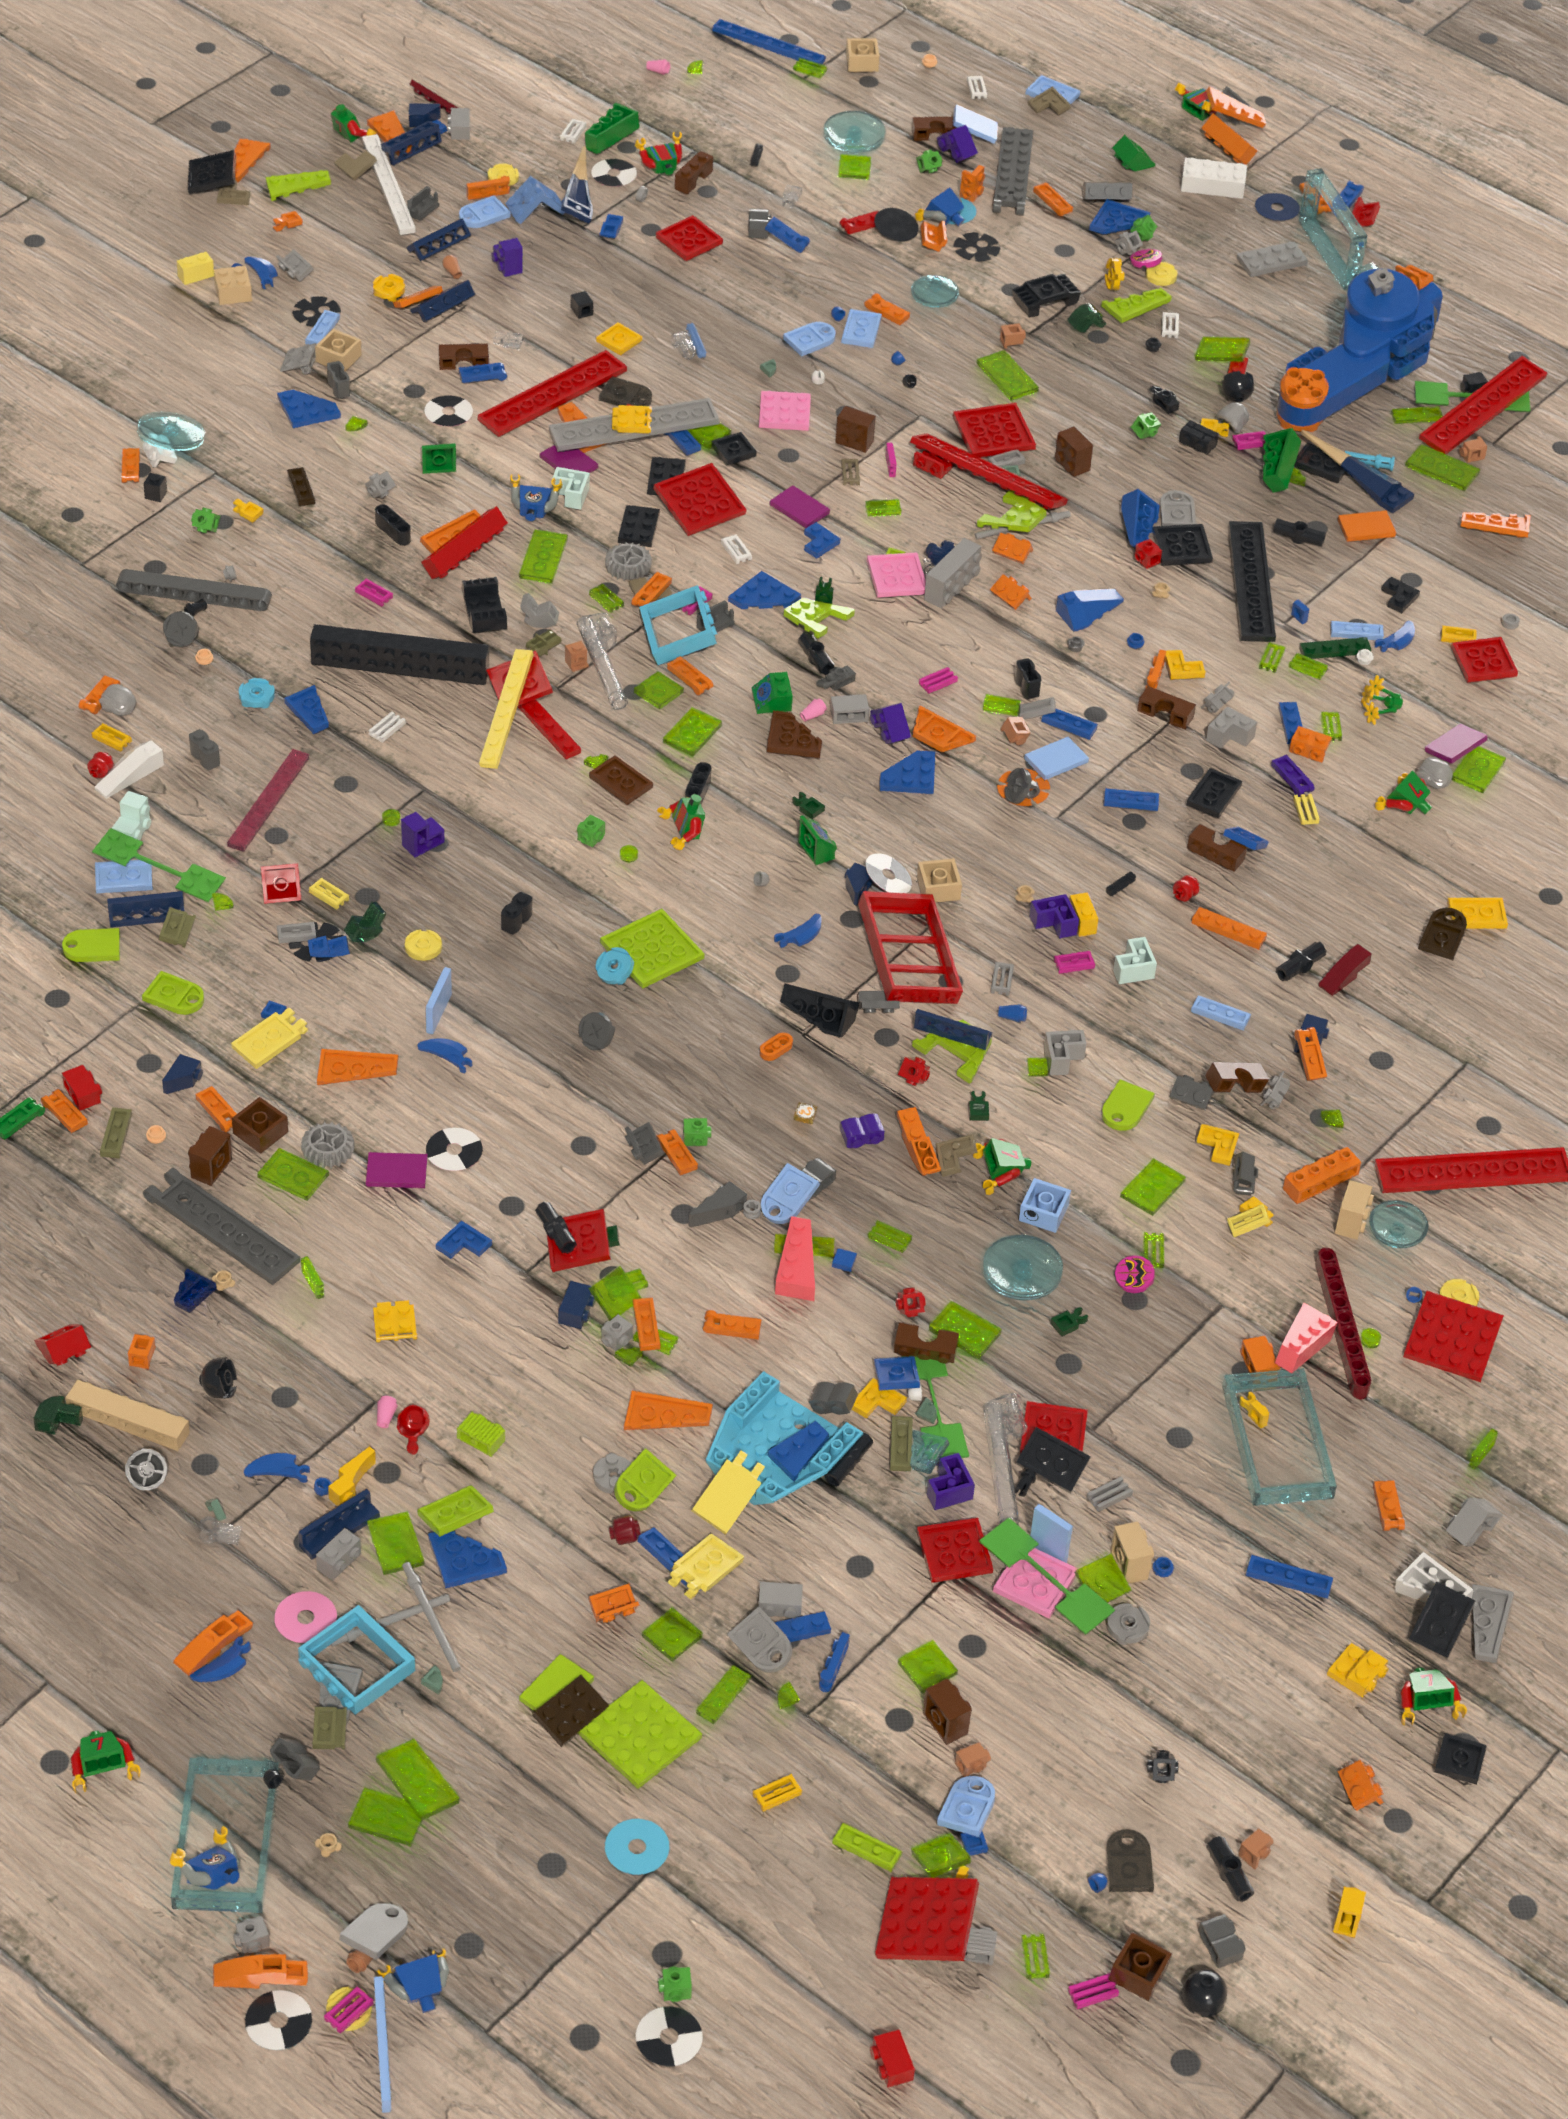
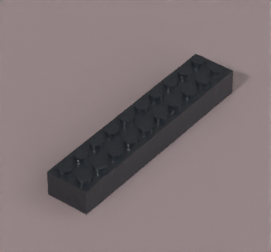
M314 624L310 636L312 665L486 685L488 679L489 645L318 624Z

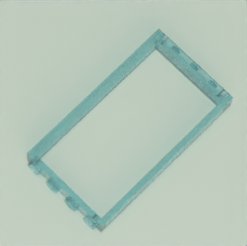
M1322 168L1308 170L1299 223L1343 290H1346L1353 278L1361 273L1367 234ZM1320 194L1351 238L1347 265L1316 220Z
M1304 1368L1297 1369L1293 1373L1287 1370L1225 1375L1222 1389L1253 1506L1334 1499L1337 1485ZM1299 1388L1325 1482L1260 1488L1236 1393Z
M205 1757L190 1758L178 1848L186 1851L196 1774L263 1777L264 1773L270 1769H275L280 1773L279 1762L271 1760L251 1761L249 1759L229 1760L227 1758L207 1759ZM278 1787L268 1791L256 1893L180 1890L182 1880L181 1868L175 1867L171 1891L172 1909L263 1913Z

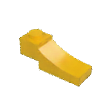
M369 1446L338 1469L339 1479L328 1486L329 1499L335 1505L340 1506L356 1496L355 1488L358 1482L376 1464L375 1450Z

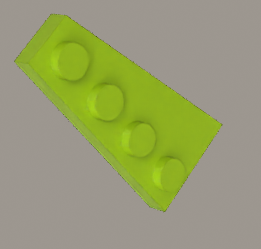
M328 170L265 177L271 201L276 200V197L283 196V198L288 197L293 192H298L299 194L308 188L313 190L331 185Z
M1159 288L1145 291L1143 295L1132 294L1129 295V298L1121 299V297L1114 298L1112 302L1105 300L1102 301L1101 307L1119 322L1123 323L1171 302L1172 296L1164 289Z

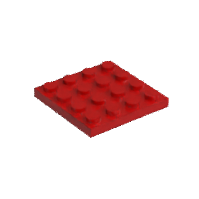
M1016 402L953 411L955 423L969 453L972 455L987 457L1017 449L1020 452L1036 449L1034 438Z
M713 463L654 484V490L688 536L745 515L747 512L745 506Z
M1426 1291L1403 1357L1481 1382L1504 1315Z
M891 1877L875 1952L877 1959L964 1961L979 1888L978 1879Z

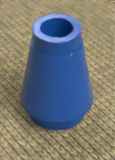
M1022 1004L1000 1006L998 1016L1021 1023V1021H1026L1027 1007Z

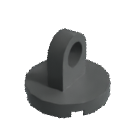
M178 611L167 616L163 624V632L168 642L174 646L183 647L194 642L198 635V625L194 617L188 612Z
M1016 768L1007 778L1008 786H1005L1004 791L1005 797L1009 802L1018 804L1025 800V798L1031 799L1040 793L1038 783L1031 780V774L1026 769Z
M592 1012L581 1019L578 1033L579 1037L583 1040V1045L588 1049L601 1050L611 1043L615 1027L612 1026V1022L605 1014Z

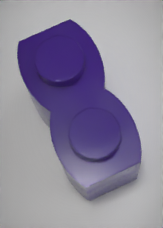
M867 1114L860 1118H848L840 1123V1132L847 1148H859L865 1144H878L884 1140L885 1131L878 1114Z

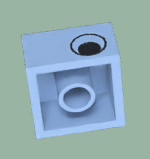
M1034 1178L1021 1204L1019 1221L1056 1233L1069 1206L1071 1190Z

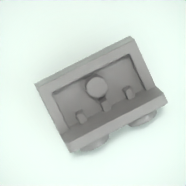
M294 249L284 258H281L279 255L276 256L280 268L283 271L287 270V274L292 279L296 278L299 282L314 270L312 265Z

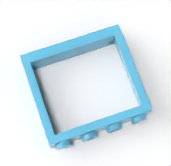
M698 585L639 607L651 651L657 665L717 644L715 638L717 631L715 626H712L714 620L712 615L708 614L711 610L708 603H705L707 598L704 590L700 591ZM698 602L706 630L660 647L652 618Z
M359 1605L298 1648V1661L304 1669L307 1668L317 1682H322L332 1696H336L343 1707H347V1710L350 1709L355 1715L415 1671V1658ZM357 1626L398 1667L357 1697H354L314 1656Z

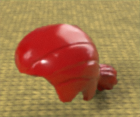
M413 1404L407 1406L399 1413L396 1427L402 1436L408 1438V1453L415 1455L419 1450L417 1444L418 1437L427 1430L430 1418L424 1408Z

